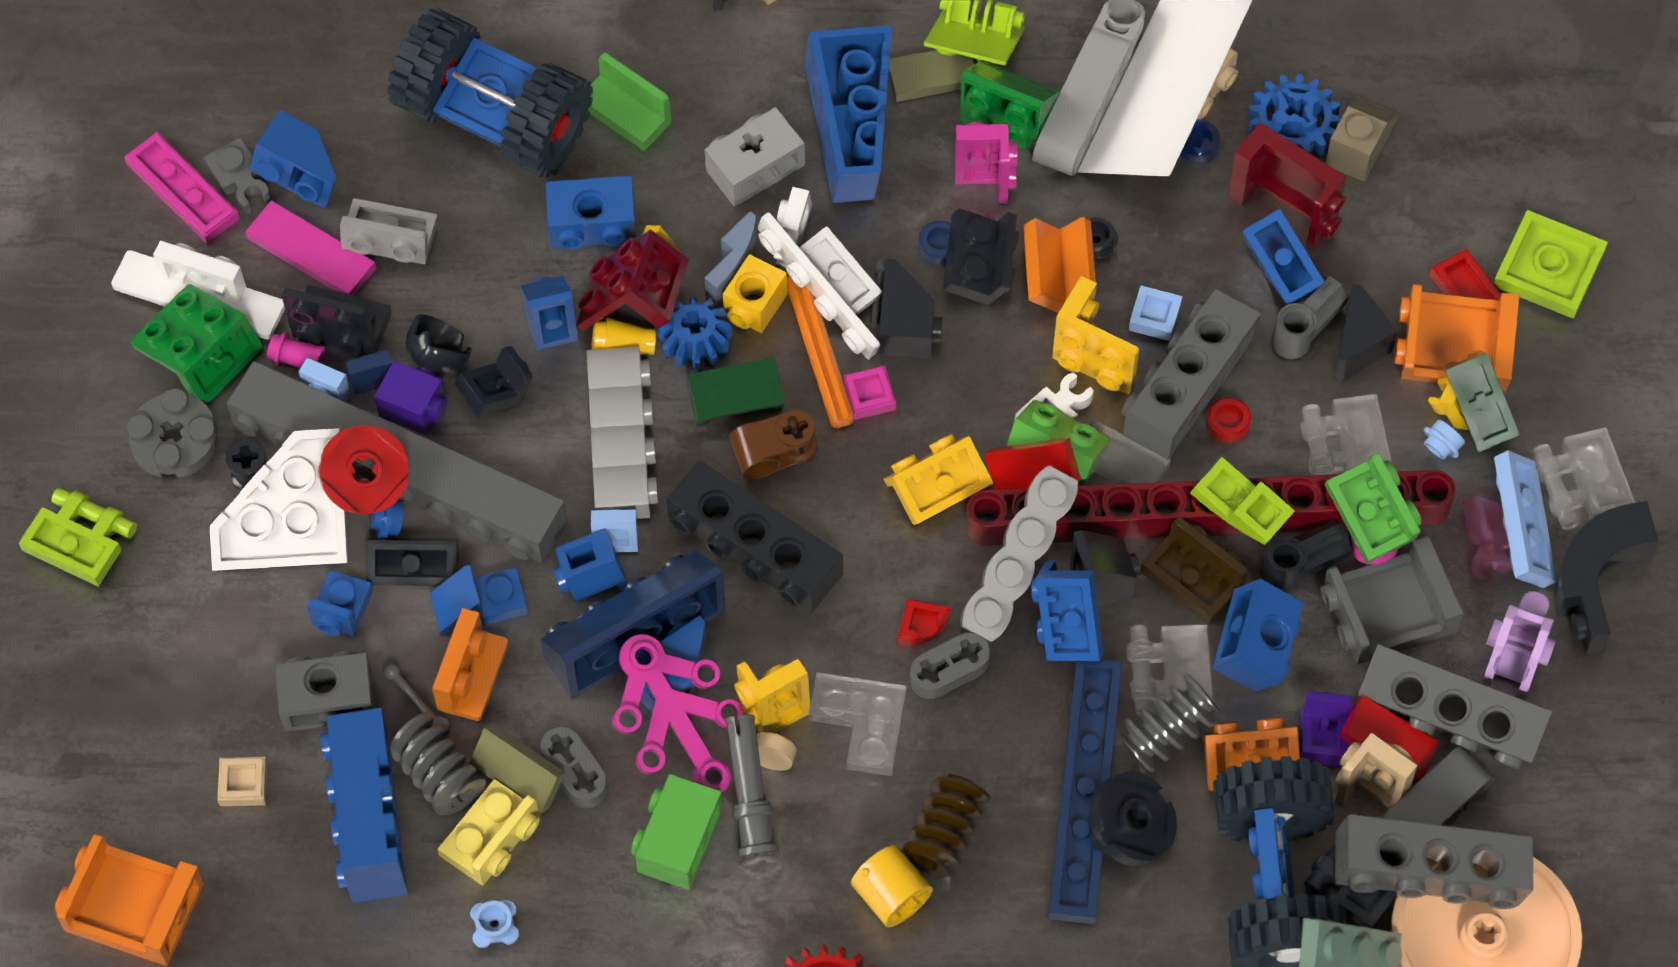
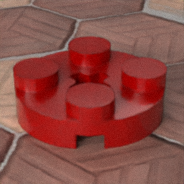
M359 425L338 432L327 442L320 455L317 474L324 494L335 506L348 513L368 515L384 511L398 501L407 486L409 467L406 451L393 434L380 427ZM368 458L375 463L371 469L375 475L373 480L369 481L363 478L359 482L353 478L356 470L352 463L356 459L361 462L366 461Z

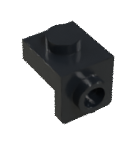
M512 346L502 348L496 363L460 373L455 385L479 417L519 405L533 376L528 365L520 358Z

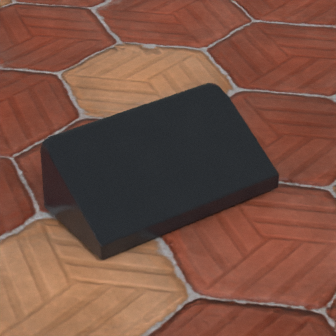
M371 537L366 540V581L371 582L372 585L439 586L458 572L459 538L387 537L386 539Z

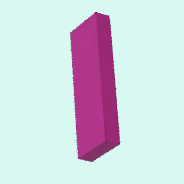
M158 132L124 156L126 164L206 244L210 243L240 219L238 211Z
M273 201L269 202L245 231L248 240L336 292L355 296L376 270L373 260L351 250L341 249V242Z

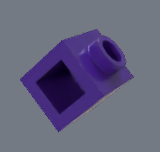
M393 361L374 395L379 417L423 435L428 433L433 422L438 423L442 419L448 403L447 398H445L442 380L434 372L422 367L414 369L397 361Z

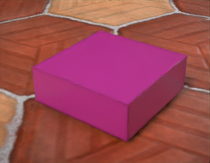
M885 365L842 375L854 414V420L896 410V400Z

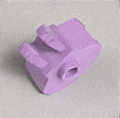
M1535 591L1525 593L1519 607L1509 605L1504 621L1494 620L1486 645L1494 647L1483 678L1484 682L1492 684L1496 674L1521 683L1518 694L1527 696L1538 663L1545 666L1548 665L1556 640L1548 638L1554 620L1545 617L1549 601L1547 600L1548 597H1545L1544 594Z

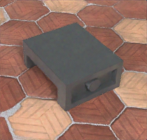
M1429 536L1413 541L1409 553L1394 557L1382 564L1365 566L1343 574L1339 573L1337 567L1327 569L1324 586L1320 588L1326 610L1328 612L1334 611L1340 624L1337 626L1340 643L1345 651L1351 650L1356 664L1372 660L1378 644L1398 652L1458 633L1463 617V611Z

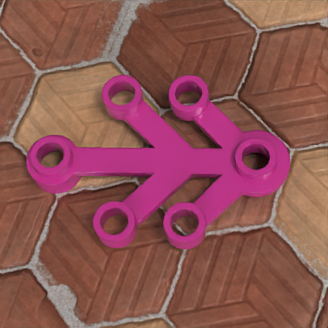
M636 635L629 638L619 652L621 669L628 677L620 708L615 711L612 717V724L615 730L621 734H631L640 727L642 715L638 706L645 683L655 698L644 746L636 755L637 768L645 774H654L664 766L666 758L662 748L668 724H670L695 766L691 781L724 792L731 781L730 770L723 761L711 757L686 713L713 720L720 727L728 729L726 721L721 716L722 707H732L735 710L736 719H739L738 715H743L742 706L733 699H726L720 703L673 690L663 675L664 673L690 679L696 687L708 689L716 684L720 678L718 665L707 659L695 663L666 655L660 642L649 635ZM644 649L650 654L651 660L648 665H641L636 661L635 653L637 650ZM699 667H708L712 671L713 676L710 682H703L699 679ZM621 712H630L634 716L635 723L633 727L627 728L620 723L619 716ZM647 751L654 752L658 757V764L654 768L647 767L643 762V754ZM709 768H714L720 773L721 779L716 785L710 784L706 780L705 774Z

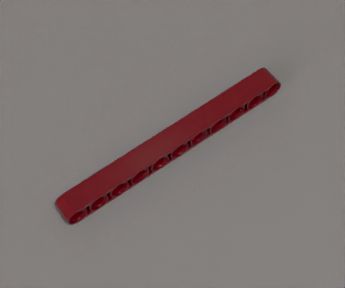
M1439 470L1397 471L1400 478V485L1397 488L1404 501L1411 500L1417 508L1422 524L1419 526H1433L1445 521L1450 514L1456 492L1454 480L1449 474ZM1340 474L1247 478L1255 486L1260 481L1263 482L1294 510V513L1276 533L1309 531L1331 520L1338 524L1341 523L1345 530L1348 529L1325 487L1326 481ZM1201 480L1078 486L1076 498L1069 511L1080 510L1085 513V516L1072 518L1066 513L1057 520L1056 533L1052 543L1073 542V532L1081 530L1118 537L1124 540L1166 538L1170 534L1172 523L1177 517H1181L1189 524L1198 525L1208 536L1244 533L1227 523L1214 512L1205 511L1200 507L1204 504L1190 494V492ZM1028 488L984 490L974 494L968 501L966 530L971 540L985 546L1003 545L1004 534L1008 524L1025 507V496ZM1435 494L1442 499V501L1433 502L1428 500L1424 495ZM1302 500L1309 506L1298 508L1293 506L1290 501ZM1168 506L1175 512L1163 514L1157 511L1156 508ZM1116 508H1124L1128 510L1130 514L1126 516H1117L1116 514L1112 513L1111 510ZM983 514H990L996 517V520L982 522L977 517Z

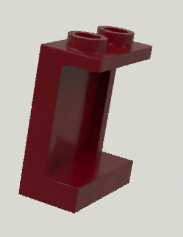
M1259 123L1235 151L1228 196L1243 205L1256 188L1262 190L1310 221L1306 244L1314 249L1323 238L1330 240L1342 222V218L1338 215L1346 201V196L1343 195L1346 176L1267 126Z

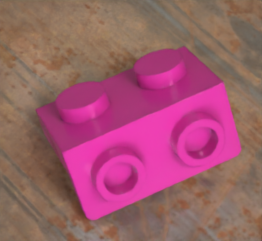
M972 122L967 125H956L955 184H998L999 204H1007L1008 189H1016V167L1018 164L1017 141H1009L1008 124Z

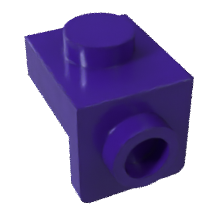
M1308 692L1306 694L1299 716L1300 758H1307L1310 763L1318 761L1325 766L1343 767L1339 763L1348 750V742L1339 738L1352 709L1351 696L1338 695L1332 692Z

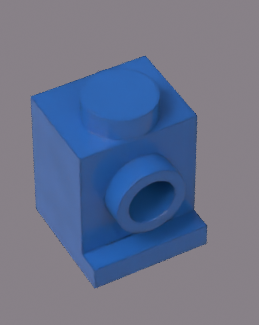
M605 528L555 548L560 566L553 568L555 577L562 593L571 591L575 601L617 585L621 591L628 585L619 557Z

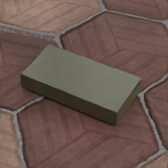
M936 50L890 58L888 73L896 102L961 90V76L966 69L975 65L973 58L959 54L952 56L944 55Z
M494 723L483 729L469 762L470 765H473L488 778L497 780L523 799L527 795L536 799L538 810L541 814L550 808L565 775L563 770Z

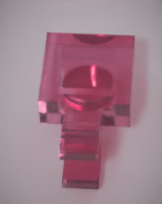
M1477 495L1463 501L1465 531L1469 537V542L1478 545L1477 553L1474 555L1471 563L1474 577L1486 582L1491 580L1489 573L1491 563L1494 570L1503 573L1509 572L1510 562L1504 550L1509 548V541L1503 524V506Z

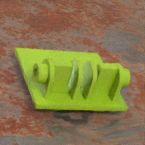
M941 0L940 9L943 11L924 41V46L934 48L937 52L944 55L952 56L959 54L976 58L978 62L983 60L993 65H1006L1025 30V26H1023L1025 12L1018 11V6L997 2L992 19L994 0H988L984 16H979L982 0L974 1L971 14L972 0Z

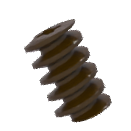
M943 774L933 781L931 786L932 793L927 795L924 800L925 809L921 810L917 815L916 822L918 825L912 827L909 832L911 841L906 842L902 847V852L917 869L940 878L948 877V872L944 868L945 865L958 867L961 863V859L952 852V849L965 851L968 848V842L959 836V833L973 835L975 832V826L966 818L978 820L983 815V811L974 802L985 804L990 800V795L984 789L967 778L953 774Z

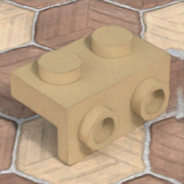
M1371 733L1362 745L1354 742L1340 760L1339 764L1343 768L1335 779V782L1339 785L1335 801L1343 806L1359 787L1390 809L1410 790L1417 765L1413 763L1411 756L1403 748L1395 744L1388 745Z

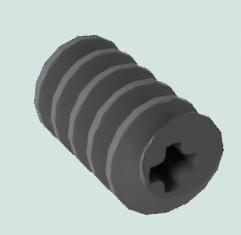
M1188 673L1183 675L1187 690L1182 691L1173 684L1168 687L1172 698L1170 703L1159 696L1154 698L1158 712L1154 714L1144 707L1139 709L1143 721L1141 725L1129 718L1124 720L1128 735L1124 736L1120 733L1121 737L1142 765L1151 773L1157 769L1153 757L1154 754L1167 762L1171 759L1168 748L1169 743L1177 749L1183 750L1186 747L1183 732L1197 739L1201 735L1197 724L1198 721L1211 728L1215 725L1212 710L1222 715L1202 686Z
M425 712L411 719L398 731L389 748L390 756L396 762H400L402 771L406 775L411 776L413 785L421 789V795L428 802H432V808L438 815L447 816L455 814L467 808L478 799L485 788L486 781L482 778L472 782L477 773L476 768L473 765L461 768L466 761V756L462 752L451 754L455 749V742L451 738L441 741L445 730L440 725L431 727L434 723V716L430 712Z

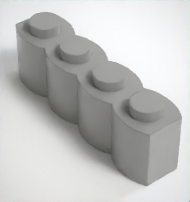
M640 347L587 350L595 510H636L637 519L650 518V504H658L657 478H648L647 467L648 464H656L654 437L646 438L645 425H653L652 398L643 399V386H651L649 359L641 360Z
M1051 466L1044 468L1032 480L1026 492L1025 507L1012 518L1006 528L1003 548L993 555L985 567L982 577V588L977 590L965 604L961 615V628L978 635L987 642L994 641L1004 632L1012 616L1013 601L1018 599L1030 585L1034 575L1035 561L1045 554L1053 542L1056 533V521L1069 511L1076 498L1078 490L1077 480Z

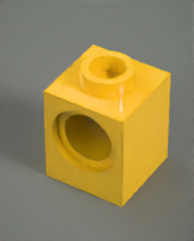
M749 254L723 293V306L727 312V318L739 328H751L762 334L788 294L787 273ZM752 294L761 296L757 300L745 299L746 296Z

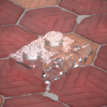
M1377 394L1333 399L1331 407L1332 416L1321 417L1317 404H1309L1302 408L1304 422L1300 426L1303 439L1309 443L1311 457L1308 459V465L1311 475H1330L1335 471L1341 470L1346 472L1366 462L1371 455L1376 453L1380 454L1383 462L1387 460L1391 462ZM1337 435L1341 451L1328 452L1325 438Z
M1606 427L1564 437L1562 448L1565 454L1553 456L1548 444H1542L1533 449V454L1537 461L1535 468L1539 481L1545 483L1550 496L1548 500L1549 509L1552 516L1558 517L1563 530L1572 529L1579 524L1574 511L1576 509L1585 507L1591 520L1609 509L1636 503ZM1572 472L1578 489L1567 491L1561 475Z
M1136 625L1130 628V643L1126 645L1127 660L1132 662L1133 680L1129 682L1130 698L1135 700L1137 715L1141 716L1139 711L1141 707L1154 713L1153 701L1156 696L1170 703L1172 701L1168 688L1170 685L1173 684L1182 691L1187 690L1183 675L1186 673L1197 680L1213 701L1207 625L1161 626V643L1148 641V628L1146 626ZM1150 663H1163L1164 680L1156 681L1151 678Z

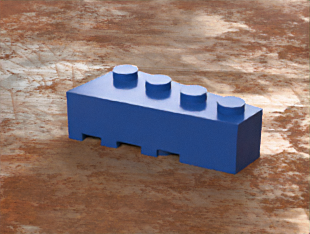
M893 25L809 32L804 64L832 203L873 200L875 198L881 173L887 79L890 63L889 54Z
M382 708L327 716L328 733L321 734V745L324 760H331L332 775L326 776V787L329 803L335 802L336 817L331 818V830L334 845H339L340 861H336L339 888L348 889L352 903L408 895L388 732Z

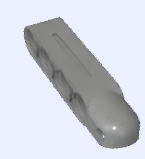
M1108 0L1104 4L1039 135L1033 152V162L1071 176L1075 175L1121 81L1134 46L1143 30L1145 10L1139 2L1135 0Z

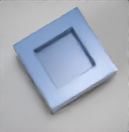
M1140 286L1128 331L1170 341L1180 312L1183 296Z
M306 358L299 370L301 382L347 402L351 393L346 374Z
M591 510L592 533L605 528L616 552H638L636 510Z

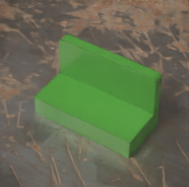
M604 52L598 58L600 76L590 85L593 87V93L590 96L593 98V101L587 111L645 151L671 124L669 96Z

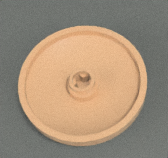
M1534 857L1533 891L1515 908L1495 909L1489 906V902L1472 900L1463 904H1452L1445 902L1443 897L1424 895L1420 898L1397 896L1390 921V932L1402 934L1400 946L1402 960L1399 967H1577L1582 948L1581 922L1569 891L1553 871ZM1431 858L1426 859L1432 869L1442 872V868L1437 861ZM1472 863L1476 873L1483 877H1488L1487 872L1482 866Z

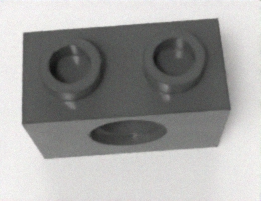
M340 651L332 657L312 659L306 656H299L289 659L286 663L275 664L279 716L285 732L328 727L327 716L375 709L372 672L367 653L358 654L355 651ZM324 683L335 684V687L328 693L315 692L317 687Z

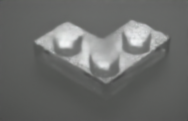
M817 672L809 710V721L853 727L847 758V770L892 776L907 686Z

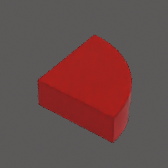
M907 598L897 645H918L936 637L947 625L951 616V607Z

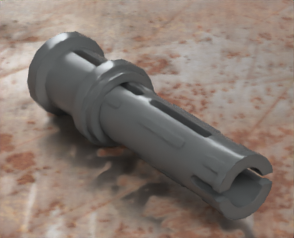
M738 715L739 719H736L735 716L726 718L738 805H735L732 811L733 819L738 820L741 848L737 850L738 858L760 857L778 853L779 845L773 843L770 815L774 813V809L770 801H765L755 728V715Z

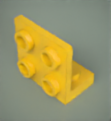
M1081 276L1056 316L1052 358L1057 360L1063 368L1071 372L1080 371L1096 379L1102 387L1110 391L1119 390L1130 395L1135 385L1139 348L1097 328V324L1093 322L1099 308V302L1095 301L1097 283Z

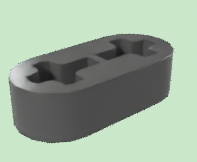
M964 633L919 655L910 666V685L912 690L924 699H935L978 678L986 672L989 666L990 648L988 642L974 633ZM967 648L970 653L978 651L977 662L972 663L968 658L959 661L962 658V649ZM928 668L931 673L940 671L938 673V682L932 684L929 679L921 681L922 670Z
M555 727L544 734L540 742L541 756L565 772L560 787L569 800L581 808H592L599 805L607 795L606 775L579 735L567 727ZM556 743H560L563 747L570 745L569 752L572 762L567 763L560 753L554 754L553 745ZM580 771L588 782L595 780V790L590 793L585 788L578 790L579 784L576 773Z

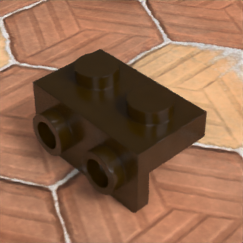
M1177 517L1172 523L1170 534L1141 563V573L1209 626L1230 605L1234 589L1245 585L1248 569L1235 553L1229 550L1224 551L1209 539L1207 533L1201 527L1193 523L1189 524L1181 517Z

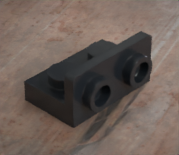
M961 208L952 214L943 286L944 291L990 305L1003 293H1007L1010 290L1015 278V270L1011 268L1012 257L1019 240V232L1015 230L1016 214L1007 212L998 221Z

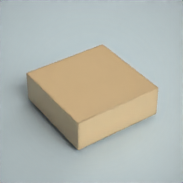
M266 757L220 758L218 780L219 806L266 805L268 767Z

